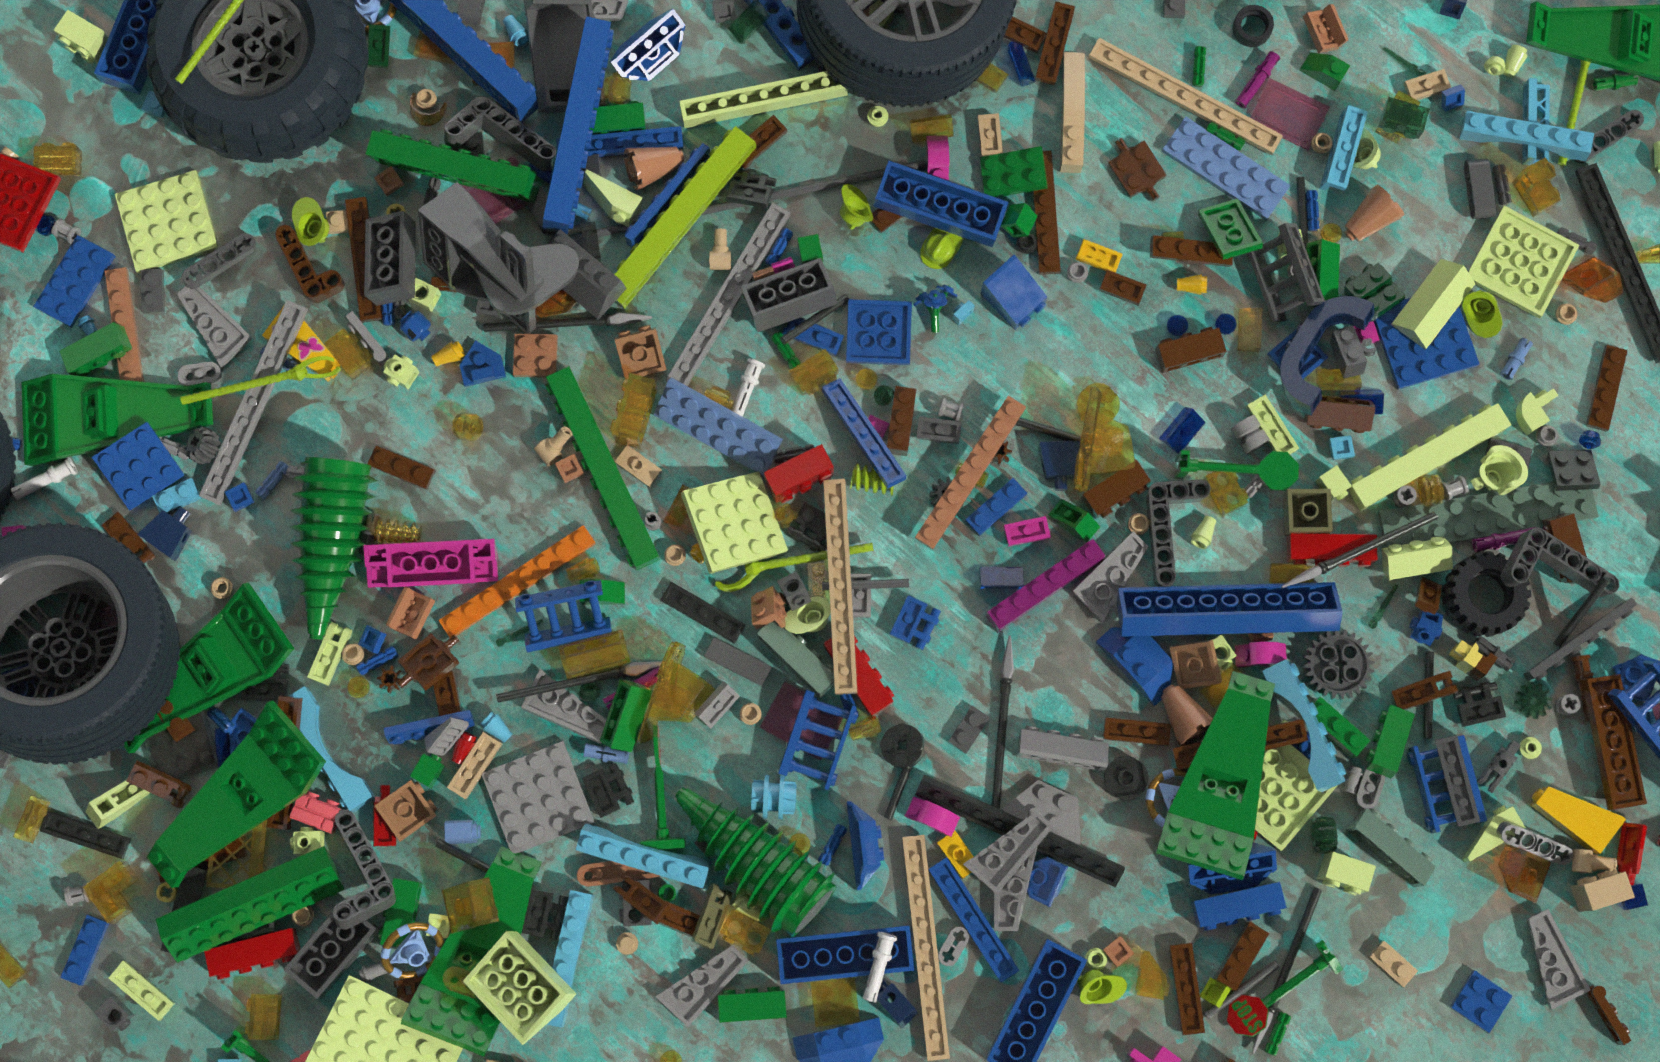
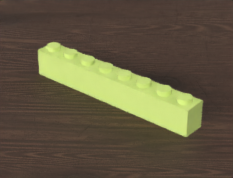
M827 71L681 100L679 102L684 128L848 96V89L840 83L836 84L833 78H829Z
M1497 403L1492 407L1490 404L1478 410L1480 414L1474 417L1470 414L1460 420L1462 424L1456 427L1452 424L1443 429L1442 432L1444 434L1438 437L1434 434L1424 440V445L1418 447L1416 444L1406 450L1407 454L1400 458L1398 454L1387 461L1389 464L1382 468L1381 465H1378L1369 471L1370 475L1363 478L1360 475L1351 481L1352 487L1348 491L1359 510L1362 511L1399 490L1402 486L1412 483L1509 428L1511 423L1500 405Z

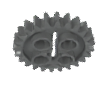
M1343 630L1341 635L1339 631H1333V635L1326 631L1325 638L1320 634L1317 636L1319 642L1315 640L1310 642L1314 648H1306L1310 655L1303 657L1304 660L1308 661V664L1303 665V668L1309 669V672L1304 676H1311L1312 680L1308 684L1315 683L1317 685L1314 690L1315 692L1322 689L1323 697L1330 693V698L1333 700L1338 694L1339 699L1343 700L1345 694L1350 699L1353 697L1352 691L1358 695L1361 693L1359 687L1362 689L1367 688L1364 681L1370 682L1372 680L1368 674L1374 673L1375 670L1369 668V666L1374 664L1375 661L1368 659L1373 652L1366 653L1365 650L1369 645H1361L1362 637L1355 640V633L1347 636V630ZM1336 645L1339 646L1338 655L1337 650L1335 648ZM1345 648L1353 651L1351 659L1344 655ZM1323 649L1331 652L1332 657L1330 660L1323 657ZM1338 661L1343 664V667L1339 668L1334 663ZM1347 669L1355 673L1354 680L1346 677ZM1326 670L1332 672L1334 676L1332 681L1325 679L1324 672ZM1339 674L1342 680L1341 684L1338 682Z

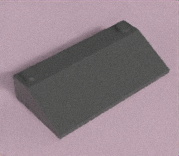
M524 0L536 96L538 97L539 113L566 112L586 16L594 18L592 0ZM604 87L602 89L598 88L601 90L599 107L605 106Z

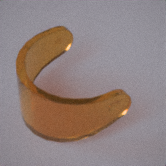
M413 92L411 94L410 113L417 124L432 126L443 118L447 109V103L444 102L442 107L436 112L423 113L413 106L416 93Z

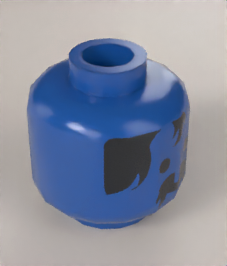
M410 310L399 321L401 323L400 331L412 342L418 339L423 341L431 333L428 330L431 327V322L418 310L414 312Z

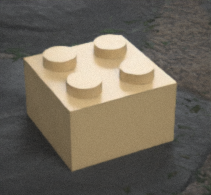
M1617 869L1597 873L1598 878L1592 876L1576 880V885L1570 886L1579 912L1594 911L1635 898L1626 872H1618Z

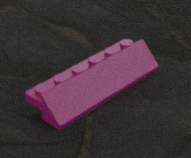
M495 539L364 545L368 588L499 581L498 554Z

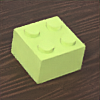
M67 10L54 29L55 33L59 36L58 40L65 45L64 48L73 54L78 52L88 63L93 64L95 62L98 64L108 36L102 29Z
M1329 852L1323 856L1317 879L1322 880V885L1330 888L1342 887L1345 893L1355 896L1356 894L1361 895V893L1369 891L1376 866L1336 852Z

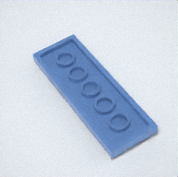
M1188 117L1184 118L1162 149L1164 154L1232 199L1238 198L1241 205L1265 221L1291 186L1220 138L1209 133Z
M672 377L668 380L653 414L753 471H759L762 476H764V472L770 469L783 441L777 435Z

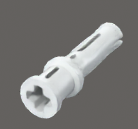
M750 358L747 359L748 365L744 375H741L742 384L732 408L733 412L742 417L753 388L759 384L760 372L765 368V364Z
M67 457L65 461L55 466L50 465L44 473L11 488V491L15 492L13 495L16 500H20L53 482L60 483L61 479L71 474H78V470L73 460Z
M878 932L877 936L879 939L876 950L872 952L874 960L863 995V999L871 1002L877 1001L887 961H890L892 958L891 950L893 943L897 941L896 936L884 932Z

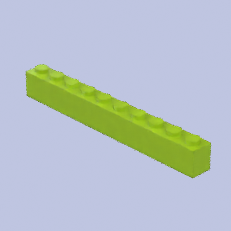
M736 126L732 131L728 130L722 138L723 142L719 147L715 146L711 150L710 158L706 163L702 162L698 166L697 174L693 179L689 178L683 185L684 190L680 195L676 194L670 201L671 206L666 212L662 211L658 215L657 223L653 228L649 227L645 231L644 239L640 244L636 243L630 250L631 255L627 260L623 259L616 268L618 271L614 275L623 282L627 289L615 302L624 309L755 150V141Z

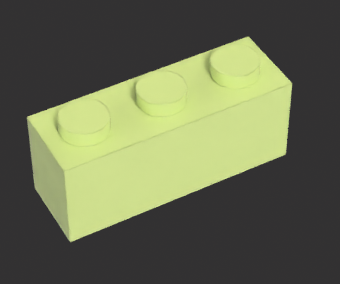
M1433 537L1428 541L1415 540L1404 545L1392 544L1387 548H1381L1383 573L1389 580L1453 569L1452 545L1443 537Z

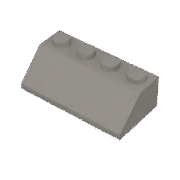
M1026 726V729L1020 730L1016 757L1103 771L1108 766L1109 743H1103L1104 739L1091 737L1090 740L1082 739V735L1069 733V737L1061 736L1059 731L1047 730V733L1038 732L1039 728Z

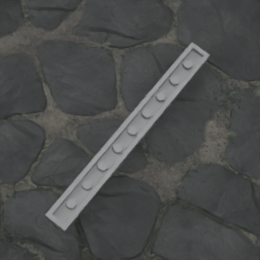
M774 203L771 204L666 378V383L672 377L686 386L690 384L743 295L741 286L750 283L753 279L752 273L757 272L789 219L790 212Z
M289 300L286 301L252 379L263 378L281 372L308 312L307 308ZM275 382L246 390L199 494L200 497L221 505L226 495L225 491L230 486Z

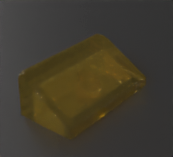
M1263 308L1239 309L1237 351H1260Z
M1316 369L1317 387L1321 390H1360L1362 388L1360 375L1343 379L1340 369Z

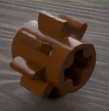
M1008 441L1000 447L1003 450L1002 455H995L990 463L994 461L1000 466L1003 460L1007 463L1009 462V458L1006 455L1012 454V450L1007 449Z
M392 665L390 670L387 671L382 668V676L377 677L382 682L379 688L384 689L387 686L389 694L395 688L400 691L401 689L396 681L400 679L403 671L398 670L395 673V667ZM390 675L394 677L393 680L395 682L393 684L388 682L389 679L387 677Z

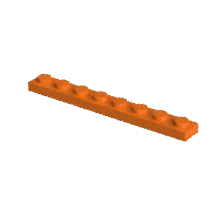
M581 526L438 621L449 638L453 635L457 636L596 544L585 526Z

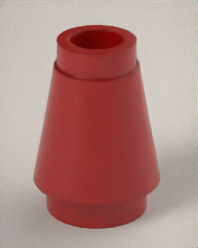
M464 731L454 744L451 761L462 765L476 744L475 740L477 737Z

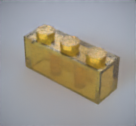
M623 630L559 646L560 657L567 679L631 662Z

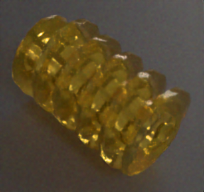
M379 517L375 527L374 539L378 541V544H384L385 541L386 544L421 542L422 526L417 529L416 522H413L411 527H408L407 521H404L403 525L400 526L397 519L394 525H391L389 518L383 524L382 518Z

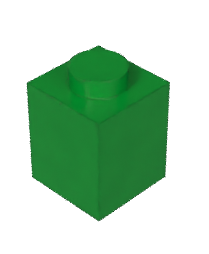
M1026 203L1013 204L1009 206L1001 226L1013 238L1025 237L1029 235L1037 215Z
M818 234L797 238L802 264L819 258L823 262Z
M423 753L410 777L432 789L445 765L441 764L442 759L433 753H430L429 756Z

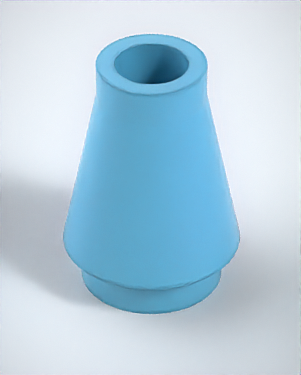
M508 15L503 19V24L506 27L512 44L519 47L529 41L528 30L513 15Z
M491 712L481 722L484 731L503 743L513 734L501 717L494 712Z

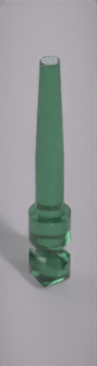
M1387 47L1383 48L1385 52L1406 66L1410 72L1416 73V76L1426 75V71L1418 69V66L1414 63H1410Z
M1395 584L1379 610L1374 613L1373 620L1368 624L1371 629H1375L1378 625L1377 622L1381 621L1383 613L1398 585Z
M542 619L536 621L537 625L543 623ZM528 625L511 634L504 635V638H498L496 645L502 647L504 643L513 641L514 638L529 631Z

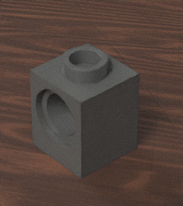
M797 571L777 581L792 611L812 602Z
M110 996L94 1012L112 1032L124 1031L132 1023L130 1019L134 1016L117 996ZM115 1009L120 1013V1018L116 1022L112 1019V1012Z

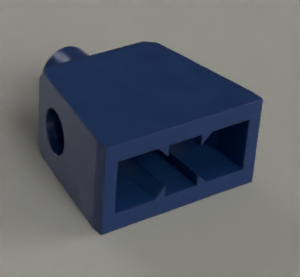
M1081 441L1039 443L1038 451L1044 478L1047 480L1054 479L1055 491L1068 490L1067 479H1075Z
M181 506L173 516L163 510L137 535L176 561L192 530L184 525V522L191 513Z
M882 979L877 1000L900 1027L903 1028L919 1013L893 983L888 985ZM894 996L895 1000L890 1003L888 998Z

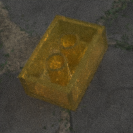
M630 373L629 378L624 379L622 386L624 395L617 402L616 411H618L617 419L612 420L610 431L615 443L624 446L628 445L640 450L658 389L655 379Z

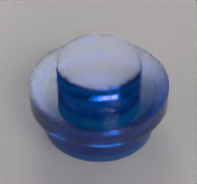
M42 216L36 227L37 231L42 236L51 235L56 219L52 216Z
M1221 314L1215 321V327L1219 328L1223 335L1233 333L1237 326L1236 319L1230 314Z
M1174 315L1167 322V330L1174 336H1181L1188 329V322L1181 315Z
M1586 430L1579 437V443L1587 449L1599 447L1601 445L1600 434L1596 431Z

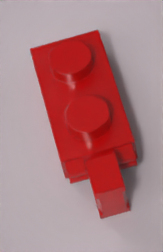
M381 785L379 797L374 798L373 846H396L395 834L375 808L376 804L390 795V785Z
M1624 822L1622 824L1617 854V866L1619 872H1626L1630 885L1634 886L1636 874H1639V869H1641L1647 826Z

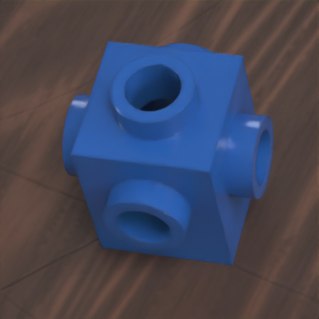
M1420 611L1417 617L1413 616L1409 624V628H1411L1410 638L1418 643L1431 646L1434 639L1438 640L1441 636L1443 615L1437 612L1434 615L1429 612Z

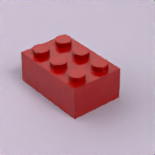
M821 444L764 472V479L775 502L781 501L783 504L793 499L792 495L799 492L804 494L810 491L813 485L817 483L822 485L824 484L823 480H831V476L834 475V466Z

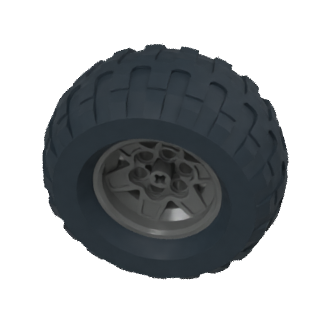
M232 0L157 1L155 17L150 19L148 26V75L151 78L155 96L168 117L195 144L229 159L241 161L247 159L250 162L273 163L274 159L284 158L290 160L302 156L303 151L314 145L317 148L329 140V135L337 127L342 128L349 119L352 112L351 109L354 103L358 102L365 83V70H367L369 59L365 28L352 0H244L183 84L178 83L175 78ZM269 20L274 21L276 23L270 25ZM257 32H263L259 37H254ZM276 41H281L278 46H272ZM293 41L295 43L294 56L287 52L288 46ZM239 42H244L241 47H236ZM221 48H225V51L221 53ZM280 61L278 66L272 67L274 62ZM244 62L241 67H235L237 63ZM256 72H262L259 77H253ZM272 74L273 76L280 77L275 82L266 85L269 82V75ZM228 77H241L242 85L234 83Z

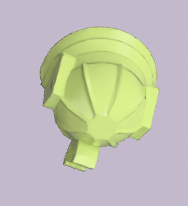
M1503 445L1493 446L1489 449L1487 455L1480 460L1482 463L1479 468L1480 477L1472 479L1471 483L1476 491L1485 486L1488 491H1495L1499 495H1505L1525 483L1528 477L1527 465L1520 454L1512 448Z

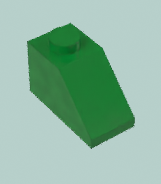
M1310 52L1299 71L1336 91L1351 65L1333 55Z
M1060 499L1048 514L1050 518L1071 535L1086 543L1100 528L1089 512L1063 499Z
M603 579L579 580V584H584L591 580H601L603 595L597 596L599 605L625 604V582ZM589 598L579 599L582 605H590Z

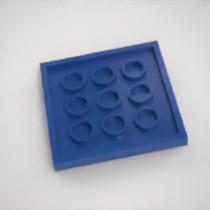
M1411 298L1403 300L1374 320L1397 390L1480 365L1459 306L1426 350L1391 325Z

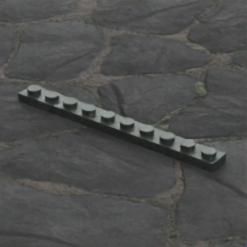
M1597 163L1577 169L1575 174L1654 361L1656 364L1660 363V311Z
M926 775L923 776L915 793L917 797L941 806L1002 836L1023 821ZM1050 832L1037 846V852L1115 888L1125 870L1124 866Z

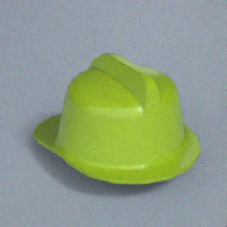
M843 185L841 188L843 203L839 213L848 228L853 230L855 227L862 226L866 221H872L873 214L864 193L853 185Z
M309 197L299 199L292 209V220L299 241L305 246L326 242L325 239L330 230L329 223L324 218L318 202Z
M933 228L920 249V257L923 263L932 269L946 267L960 249L963 237Z
M1482 290L1468 294L1464 298L1462 306L1471 330L1477 336L1483 338H1491L1497 335L1502 328L1503 322L1495 297L1489 292Z
M1095 969L1079 976L1077 980L1080 989L1079 998L1084 1004L1112 1003L1123 996L1127 989V983L1123 977L1106 975L1100 970Z

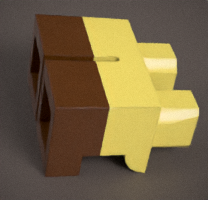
M1461 640L1455 644L1448 655L1458 661L1455 665L1457 668L1478 681L1487 675L1498 657L1492 653L1484 656L1478 652L1479 647L1476 642L1470 646Z

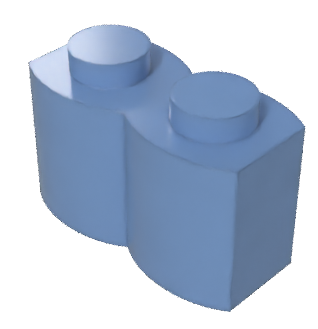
M453 820L445 821L444 823L446 843H477L478 839L481 838V825H478L476 821Z

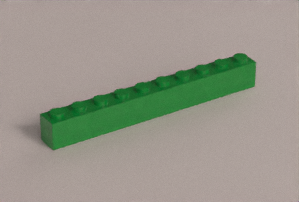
M570 366L546 376L549 383L545 384L549 395H555L558 401L554 403L559 415L564 414L566 421L563 424L572 431L575 438L572 441L576 452L581 451L584 457L581 459V463L585 471L590 470L593 476L589 480L594 490L599 489L602 495L598 499L603 509L608 508L611 514L607 518L612 529L617 527L620 535L616 536L621 548L626 546L629 552L625 556L630 567L635 565L638 571L659 561L660 557Z

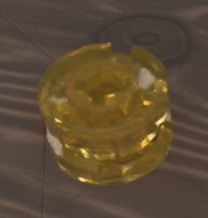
M1431 475L1430 478L1426 476L1420 477L1418 479V492L1421 503L1425 507L1431 506L1432 503L1436 505L1442 504L1443 501L1441 499H1444V488L1439 475Z

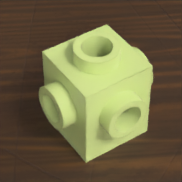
M394 355L392 359L389 358L384 365L385 370L383 371L387 377L386 381L395 387L401 385L409 390L420 372L417 367L412 365L413 361L404 355L401 358L397 355Z
M301 827L300 832H293V837L290 838V849L293 850L295 855L302 856L325 846V832L314 831V827Z

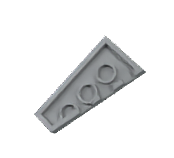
M185 286L177 294L222 368L253 339L200 287L190 289Z
M540 669L531 687L556 681ZM566 689L525 698L521 706L522 710L601 744L600 738L606 719L589 706H586L579 698Z
M1036 811L963 865L998 894L1052 830L1054 825Z
M1037 847L998 894L994 892V931H1018Z
M1545 909L1527 918L1549 1010L1590 991L1549 909Z
M732 945L655 997L681 1022L689 1027L749 960Z

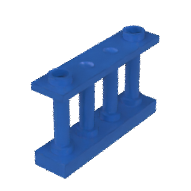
M591 580L584 584L535 594H523L520 597H516V612L524 611L530 632L525 634L527 653L613 635L610 617H602L597 597L603 595L601 580ZM589 598L594 620L581 622L576 600ZM567 602L572 624L559 626L554 605ZM546 606L551 629L539 631L533 609Z
M1645 660L1643 665L1647 668V673L1629 689L1619 690L1613 688L1607 695L1660 760V718L1653 724L1649 723L1645 718L1646 713L1660 702V689L1640 707H1636L1632 702L1633 696L1653 678L1660 685V663Z
M806 689L778 774L787 776L788 772L792 773L795 771L825 781L823 788L829 790L830 786L834 787L838 774L834 772L851 723L855 724L859 712L855 711L856 706L852 704L848 711L819 701L817 697H814V691ZM815 708L845 718L843 730L839 731L810 721V718H807L809 709L813 710ZM808 729L838 739L836 751L832 752L803 742V739L800 738L802 730L806 731ZM802 750L832 760L829 772L826 773L796 763V760L793 759L795 751L799 752Z
M1457 736L1480 822L1477 823L1485 822L1487 817L1465 736ZM1418 746L1408 748L1407 758L1409 764L1413 765L1426 817H1424L1427 830H1430L1431 834L1441 832L1439 825L1455 822L1456 818L1454 813L1436 816L1433 804L1450 800L1449 792L1431 795L1427 782L1444 779L1443 770L1425 774L1422 764L1423 760L1439 757L1437 748L1419 752Z

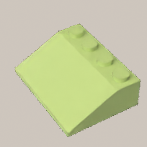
M506 931L463 980L469 989L522 1045L557 1016L576 995V992L518 932Z

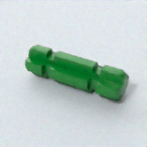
M1196 46L1194 50L1192 85L1195 87H1202L1204 84L1206 47Z
M1210 122L1206 128L1209 133L1227 144L1233 145V148L1238 151L1245 144L1243 138L1235 137L1234 133L1223 127L1219 128L1214 122Z
M780 331L774 333L771 339L777 345V349L784 360L788 361L787 365L792 371L798 369L801 363L795 357V353L790 345L781 342L780 337L783 334Z
M1284 1012L1278 1014L1276 1019L1278 1022L1274 1024L1268 1039L1270 1042L1266 1044L1264 1049L1266 1053L1272 1056L1277 1055L1278 1045H1281L1287 1030L1286 1025H1289L1291 1016Z

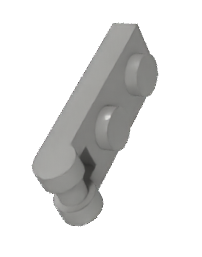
M351 311L346 315V318L349 320L347 326L354 334L358 332L362 336L360 342L367 350L371 348L374 351V359L380 366H384L389 356L354 312Z

